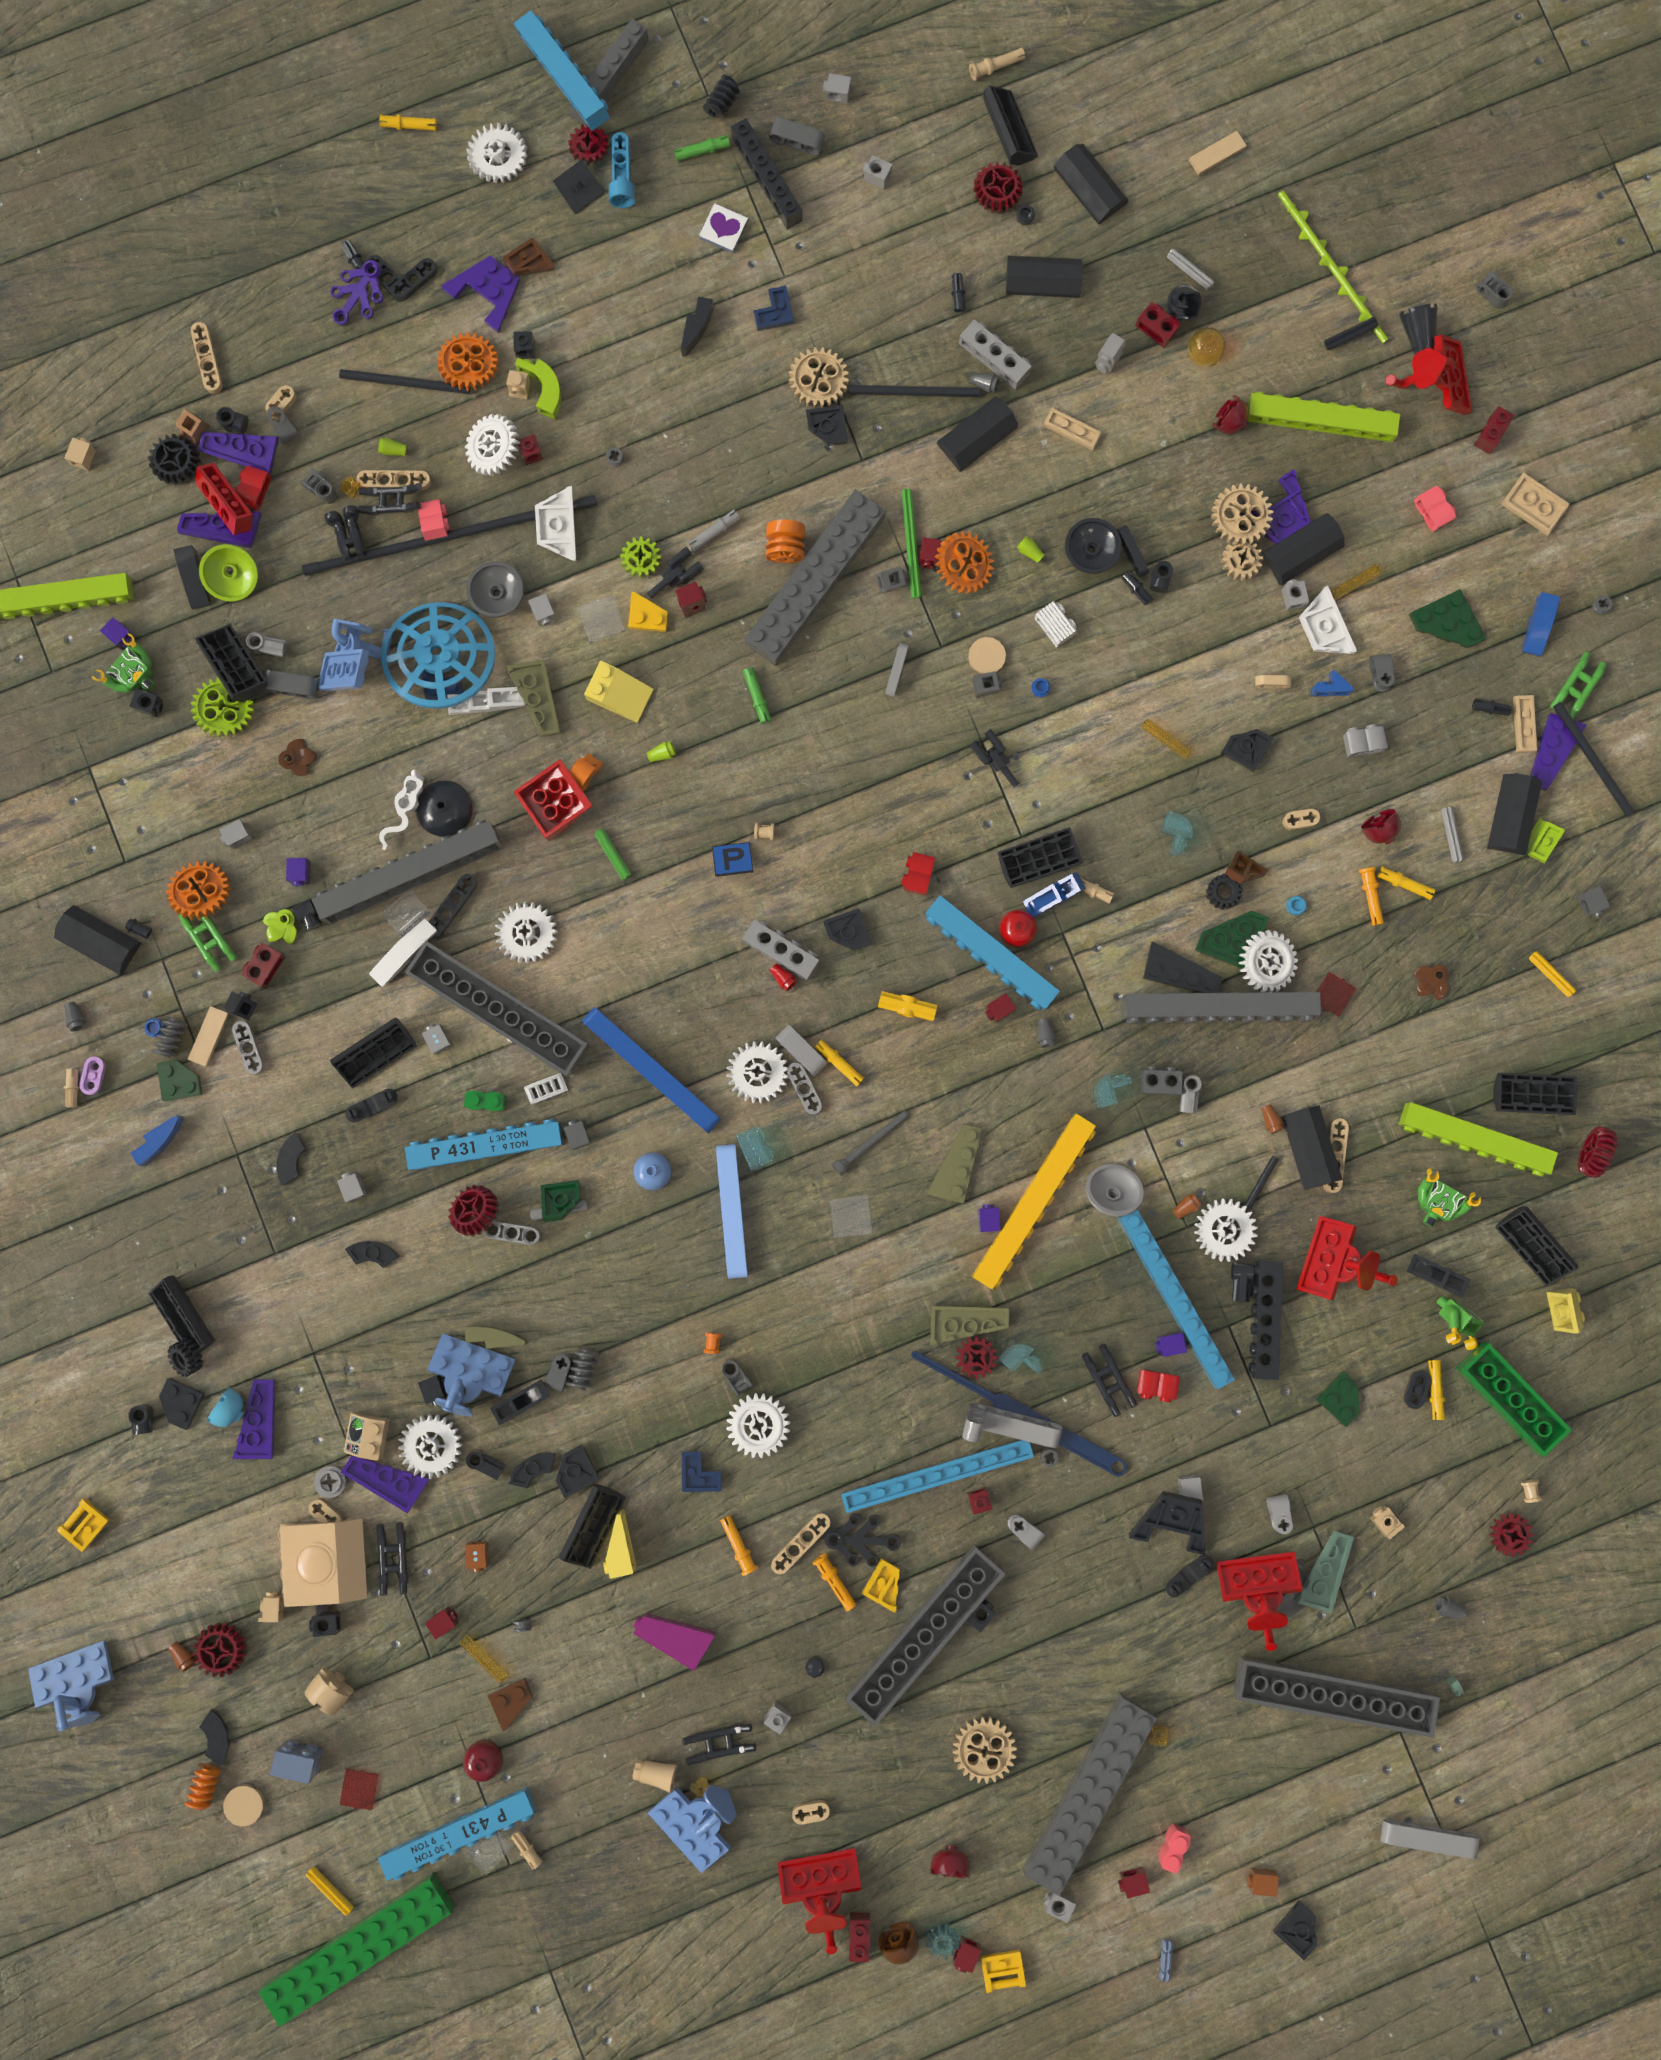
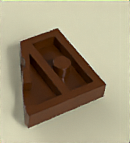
M533 237L503 256V262L514 275L552 271L555 266Z
M1237 851L1225 874L1230 879L1242 884L1264 877L1268 869Z
M525 1678L488 1695L502 1731L509 1727L533 1697Z

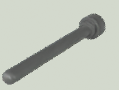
M903 1111L845 1159H837L832 1163L840 1176L847 1172L846 1169L849 1168L848 1165L908 1118L909 1113Z

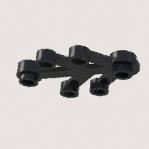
M855 1513L849 1516V1520L839 1530L831 1529L825 1534L824 1541L826 1546L830 1549H838L847 1559V1563L850 1566H856L859 1558L855 1553H851L844 1544H852L866 1559L870 1567H875L878 1564V1557L871 1554L864 1545L886 1546L891 1551L899 1549L901 1545V1540L896 1534H889L887 1537L865 1536L873 1527H877L880 1524V1518L875 1514L871 1515L868 1518V1522L853 1536H846L845 1534L853 1526L860 1524V1516ZM854 1516L857 1517L858 1522L852 1523L851 1518ZM871 1518H877L878 1522L876 1524H872L870 1522ZM835 1535L838 1537L837 1542H832L830 1538ZM891 1538L896 1539L897 1542L895 1545H891L889 1543V1540ZM854 1556L857 1560L855 1563H851L849 1558ZM871 1557L876 1559L874 1564L869 1563Z

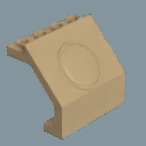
M352 1517L343 1521L327 1523L280 1524L278 1537L281 1541L279 1556L282 1561L280 1575L283 1581L282 1599L284 1607L340 1604L367 1599L363 1518Z

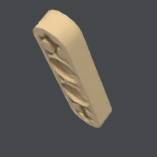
M197 322L191 327V335L203 384L209 393L217 394L222 390L223 384L210 331L204 323ZM199 329L203 330L202 337L204 338V340H201L200 336L198 335ZM202 346H209V351L207 353H200V348ZM207 363H213V369L210 371H205L204 366ZM210 377L215 381V387L213 388L210 386L212 385Z
M364 470L357 475V482L361 488L401 487L404 485L399 484L398 481L402 476L408 477V482L405 485H412L413 482L414 484L420 483L419 481H412L413 476L415 480H421V477L425 478L426 481H423V484H421V490H426L431 486V479L425 471ZM368 476L369 480L367 484H364L362 480H365V477ZM388 476L390 478L389 482L385 485L381 484V477Z
M1339 1118L1332 1120L1329 1125L1328 1134L1331 1144L1334 1141H1339L1342 1145L1341 1150L1338 1152L1334 1151V1154L1339 1162V1170L1343 1179L1349 1126L1347 1121ZM1339 1122L1343 1126V1130L1339 1131V1136L1343 1135V1139L1339 1137L1333 1138V1135L1338 1133V1129L1334 1128V1126ZM1343 1180L1334 1182L1337 1183V1187H1333V1190H1331V1186H1328V1184L1323 1185V1188L1326 1192L1336 1193L1342 1188Z
M817 1513L773 1558L771 1567L776 1574L787 1572L829 1528V1516L826 1513ZM817 1518H826V1525H820L817 1528L819 1533L816 1534V1531L810 1525L813 1524L815 1527L818 1524ZM805 1531L813 1533V1539L809 1542L804 1541L802 1538V1534ZM791 1545L799 1547L800 1552L798 1555L792 1556L789 1554L788 1549ZM785 1552L786 1556L792 1561L789 1562L787 1559L784 1562L785 1568L782 1569L780 1567L777 1569L776 1561L778 1560L779 1562H781L785 1558V1556L782 1555Z

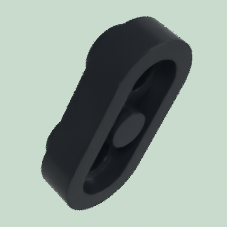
M1417 1370L1411 1374L1403 1397L1404 1403L1409 1408L1419 1409L1424 1405L1431 1385V1377L1427 1372ZM1418 1377L1422 1378V1382L1420 1384L1417 1383ZM1412 1395H1415L1416 1400L1414 1402H1411L1410 1400Z

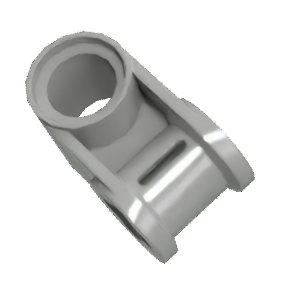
M1287 1494L1267 1497V1507L1273 1528L1281 1534L1290 1533L1293 1523ZM1281 1520L1286 1522V1524L1283 1525L1284 1529L1278 1526V1524H1281Z
M1015 1514L1008 1519V1528L1031 1550H1034L1046 1536L1020 1515ZM1014 1522H1020L1021 1527H1016L1014 1525Z

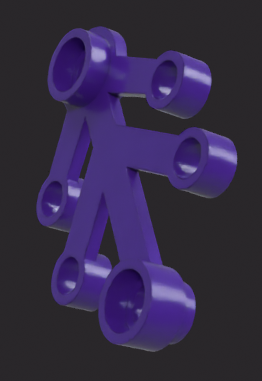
M367 261L360 269L343 270L340 277L345 283H350L353 278L362 277L359 283L341 287L333 286L330 293L336 299H340L344 294L352 293L343 309H337L333 313V320L338 325L345 326L349 322V314L359 298L362 305V316L368 320L373 318L374 312L370 308L366 290L369 282L373 291L371 294L372 300L377 304L383 302L384 296L380 292L377 279L381 274V267L376 261ZM375 268V272L370 274V269ZM345 274H349L348 279H344ZM335 290L340 291L338 295H334ZM380 294V298L375 300V296ZM370 310V314L365 316V312ZM341 316H345L344 321L339 320Z

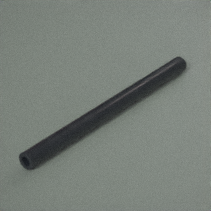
M340 369L339 371L340 379L470 394V389L467 391L466 386L459 390L458 385L452 387L451 382L446 383L443 381Z
M849 385V394L979 397L980 388Z
M1561 701L1553 706L1554 710L1625 816L1627 817L1635 811Z

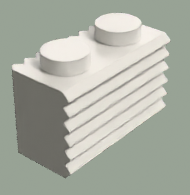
M1053 601L1036 613L1035 620L1057 648L1074 636L1077 630L1075 629L1076 624L1071 618L1067 619L1064 615L1065 610L1062 605L1056 604Z

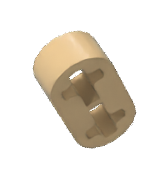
M287 385L280 387L267 402L266 412L270 407L277 406L285 414L296 400L294 390ZM284 393H287V394L289 393L291 396L288 398V397H284L283 394H284ZM273 411L271 418L280 419L279 414L281 413Z
M1256 676L1255 687L1259 689H1287L1291 687V676Z
M1315 809L1293 811L1284 816L1282 823L1288 830L1309 828L1319 822L1320 814ZM1309 813L1315 817L1312 823L1310 820H1303ZM1290 816H1292V819H1299L1293 826L1287 821L1290 819Z
M318 1498L310 1503L309 1513L318 1522H330L331 1520L327 1515L331 1518L335 1516L337 1518L336 1522L343 1521L342 1515L326 1500ZM315 1504H322L321 1509L325 1512V1514L322 1511L316 1512Z
M824 1800L798 1804L793 1809L792 1818L799 1825L823 1821L829 1816V1805ZM818 1806L826 1809L823 1811V1815H820L819 1812L812 1813V1811L818 1810ZM799 1810H802L803 1813L810 1812L805 1814L803 1819H800V1816H796Z

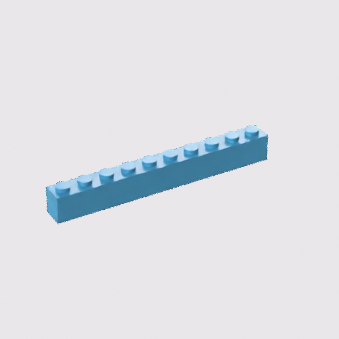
M1138 1209L1129 1215L1119 1216L1117 1218L1212 1386L1220 1389L1234 1381L1233 1375Z

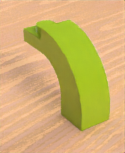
M517 358L515 363L517 372L528 373L530 378L535 379L542 385V393L536 404L538 413L556 420L561 408L562 394L555 373L540 359L534 365L528 359L522 360Z

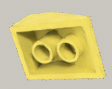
M600 660L584 695L586 700L638 723L654 689L620 669Z
M1574 1288L1547 1292L1554 1330L1579 1333L1584 1328L1583 1322L1585 1321L1584 1314L1580 1310L1579 1305L1581 1302L1580 1294Z
M621 1509L616 1515L606 1562L603 1563L605 1574H609L610 1579L633 1574L637 1567L624 1509Z

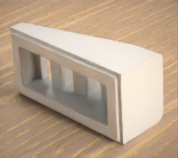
M561 1073L524 1087L531 1105L568 1091ZM555 1079L558 1080L561 1089L557 1090L554 1083ZM550 1082L554 1092L550 1093L546 1083ZM541 1085L543 1086L546 1095L544 1096L542 1095V1092L539 1088V1086ZM534 1088L538 1094V1098L536 1099L532 1091V1089Z

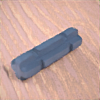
M1163 1939L1159 1978L1161 1981L1168 1982L1171 1979L1173 1941Z

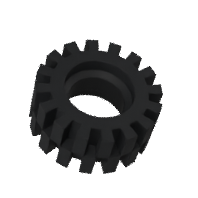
M1226 874L1218 875L1208 884L1206 889L1208 895L1206 897L1215 908H1220V910L1230 909L1242 898L1243 894L1241 892L1243 888L1240 886L1242 884L1230 879ZM1220 885L1230 887L1231 896L1229 898L1223 899L1218 895L1217 890Z
M187 1338L169 1346L167 1351L169 1353L167 1356L171 1359L169 1362L173 1364L172 1368L176 1369V1373L182 1377H188L203 1367L202 1354H199V1348L196 1349V1344H192V1341Z

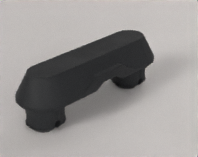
M385 1089L350 1106L346 1110V1118L352 1123L359 1122L395 1104L398 1095L393 1089Z
M1201 1555L1184 1567L1166 1584L1167 1594L1171 1597H1178L1195 1582L1213 1569L1214 1563L1212 1558L1208 1555Z

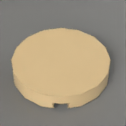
M990 637L980 638L975 641L968 654L970 666L979 674L994 671L997 673L1003 667L1006 658L1004 646L1000 641Z
M249 1784L238 1785L233 1788L225 1797L223 1804L226 1818L232 1824L240 1827L249 1826L256 1822L265 1806L261 1791Z

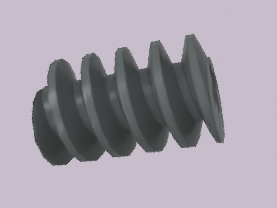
M166 1016L169 1020H164L162 1023L167 1027L159 1029L164 1035H157L161 1042L154 1043L159 1049L152 1050V1052L171 1058V1056L178 1055L173 1049H180L176 1042L183 1039L178 1035L185 1034L181 1027H187L188 1024Z
M578 1347L581 1351L575 1352V1355L579 1359H573L572 1361L577 1364V1367L570 1368L575 1374L568 1375L573 1382H567L566 1385L586 1390L585 1388L591 1387V1383L587 1380H593V1376L589 1373L595 1372V1368L591 1365H596L598 1362L593 1357H599L600 1354L591 1349Z

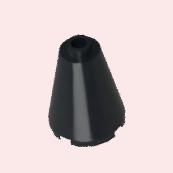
M1430 304L1412 307L1408 309L1409 313L1404 314V310L1401 311L1399 316L1414 355L1426 348L1434 349L1438 313L1437 304H1434L1433 307Z

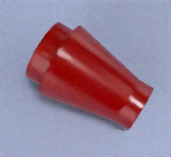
M778 963L769 970L781 989L789 991L796 985L795 975L782 968Z

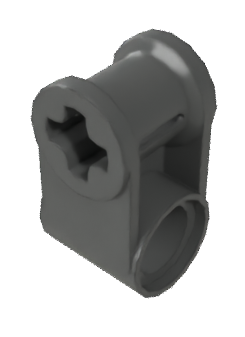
M1493 271L1488 272L1486 278L1475 286L1477 292L1498 309L1504 308L1513 295L1511 286L1506 284Z
M272 406L267 410V418L283 445L299 435L291 421L288 420L279 407ZM273 411L281 413L279 414V420L271 419Z
M311 468V473L304 480H301L300 484L326 504L333 503L337 498L336 491L315 469ZM326 490H329L328 494L323 495Z
M1391 654L1370 656L1369 668L1372 674L1373 686L1376 691L1385 692L1395 681Z
M561 1353L555 1357L544 1382L546 1387L563 1392L571 1370L570 1368L573 1365V1358L570 1354ZM564 1358L567 1365L562 1367L559 1360Z
M727 1359L723 1362L722 1373L737 1397L749 1387H754L748 1375L735 1359ZM732 1363L736 1366V1371L728 1373L725 1370V1366Z

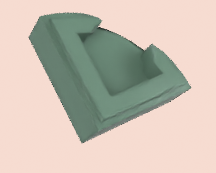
M1451 1676L1446 1679L1456 1697L1464 1694L1456 1678Z

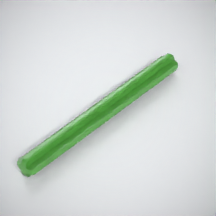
M903 489L902 502L911 598L918 599L921 598V584L913 497L911 489Z

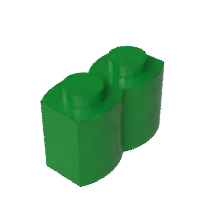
M468 1091L465 1093L464 1107L474 1111L487 1109L492 1112H503L506 1110L507 1096L501 1093L488 1092L485 1094L480 1091Z

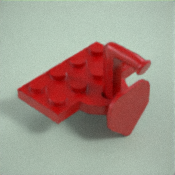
M1441 334L1434 337V349L1426 348L1414 355L1412 359L1413 375L1401 380L1391 374L1385 379V383L1388 386L1406 389L1412 385H1416L1420 389H1426L1436 385L1438 389L1443 391V405L1446 410L1463 415L1473 413L1462 343L1459 340Z
M1320 1216L1297 1290L1334 1301L1339 1283H1349L1357 1278L1358 1287L1369 1291L1374 1280L1395 1286L1398 1278L1396 1275H1388L1377 1271L1380 1264V1255L1378 1253L1369 1251L1363 1257L1361 1252L1352 1246L1357 1226Z
M1295 1552L1216 1562L1223 1602L1243 1599L1245 1606L1256 1614L1247 1620L1248 1629L1252 1631L1263 1630L1266 1642L1265 1649L1267 1651L1276 1650L1277 1645L1274 1642L1272 1629L1281 1628L1288 1624L1287 1615L1276 1612L1283 1602V1594L1303 1592Z
M856 1849L777 1862L782 1904L803 1901L805 1909L815 1916L805 1923L806 1931L810 1934L825 1932L826 1953L830 1955L835 1954L837 1947L835 1945L834 1931L842 1929L847 1925L845 1916L834 1914L842 1902V1894L862 1890Z

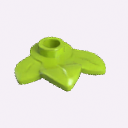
M283 909L279 912L266 914L263 923L269 926L267 929L268 941L274 942L283 938L291 945L297 936V929L294 925V913L289 909ZM284 915L287 917V922L283 921Z

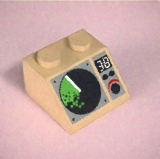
M351 1413L344 1452L359 1458L377 1461L382 1459L390 1419Z

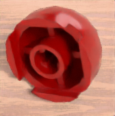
M1024 910L1008 912L1003 916L999 924L1000 937L1006 945L1013 948L1029 945L1037 934V924L1034 917Z

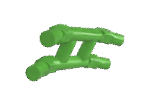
M1584 652L1550 707L1553 708L1555 704L1560 701L1563 702L1569 693L1577 698L1569 711L1571 717L1574 718L1602 677L1607 666L1606 663L1600 662L1591 677L1582 671L1591 656L1589 652ZM1577 678L1587 683L1583 692L1572 687Z
M179 914L184 929L215 972L221 969L209 951L215 946L219 945L230 961L237 958L210 916L207 919L202 915L201 919L204 923L194 928L188 917L183 918ZM209 929L214 938L204 944L199 934Z

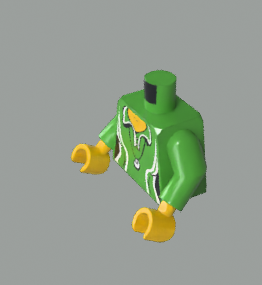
M127 633L132 640L131 642H126L122 638L123 643L128 646L105 673L107 677H105L103 671L96 670L101 674V678L96 679L92 676V679L102 681L105 686L115 692L129 693L131 691L135 692V689L141 690V688L150 692L154 689L155 683L150 680L154 672L150 669L152 663L149 654L138 642L134 641L131 633Z
M1431 1168L1427 1169V1177L1423 1179L1418 1187L1419 1208L1427 1212L1423 1223L1430 1227H1434L1438 1219L1441 1221H1453L1467 1213L1473 1206H1478L1481 1203V1197L1478 1200L1472 1199L1476 1195L1475 1192H1472L1469 1200H1466L1467 1197L1439 1181L1438 1171L1435 1175H1431Z
M1445 1296L1440 1297L1436 1303L1441 1308L1439 1315L1449 1323V1329L1452 1331V1333L1446 1335L1447 1342L1452 1343V1345L1459 1343L1462 1340L1460 1335L1462 1333L1470 1338L1464 1341L1466 1349L1472 1350L1477 1348L1478 1341L1474 1336L1485 1324V1321L1461 1302L1454 1299L1448 1300Z

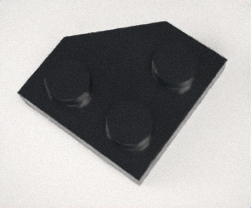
M843 405L806 409L808 430L829 446L848 444Z
M1258 729L1231 735L1221 754L1254 772L1273 738Z
M859 908L823 921L829 940L852 951L872 945Z
M167 1378L159 1398L168 1423L188 1430L205 1393L174 1379Z
M582 1444L564 1453L556 1478V1483L564 1498L600 1479Z
M1298 1900L1273 1929V1932L1303 1960L1317 1947L1316 1916Z

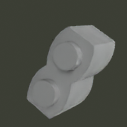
M1114 333L1109 336L1098 353V359L1095 362L1100 372L1111 373L1123 354V349L1126 346L1124 339Z
M1377 724L1368 725L1366 729L1353 727L1348 729V732L1343 735L1347 757L1380 753L1388 748L1384 727L1377 726Z

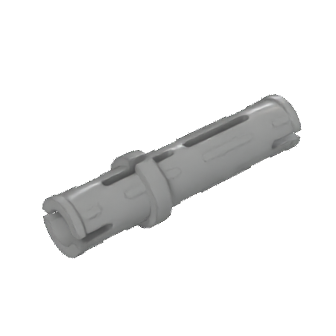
M733 509L721 519L718 518L716 523L689 541L688 544L696 552L720 533H725L727 528L740 520L739 515Z

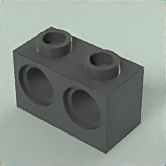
M1146 1067V1070L1141 1071L1140 1094L1182 1095L1183 1071H1177L1175 1067H1166L1165 1071L1158 1070V1067ZM1149 1075H1153L1156 1078L1154 1086L1150 1085L1147 1081ZM1168 1076L1174 1077V1086L1167 1084Z

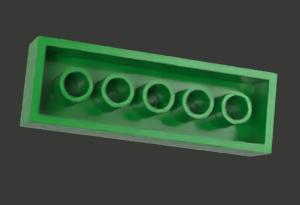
M1481 1342L1477 1348L1454 1368L1536 1455L1545 1457L1572 1431L1490 1343Z

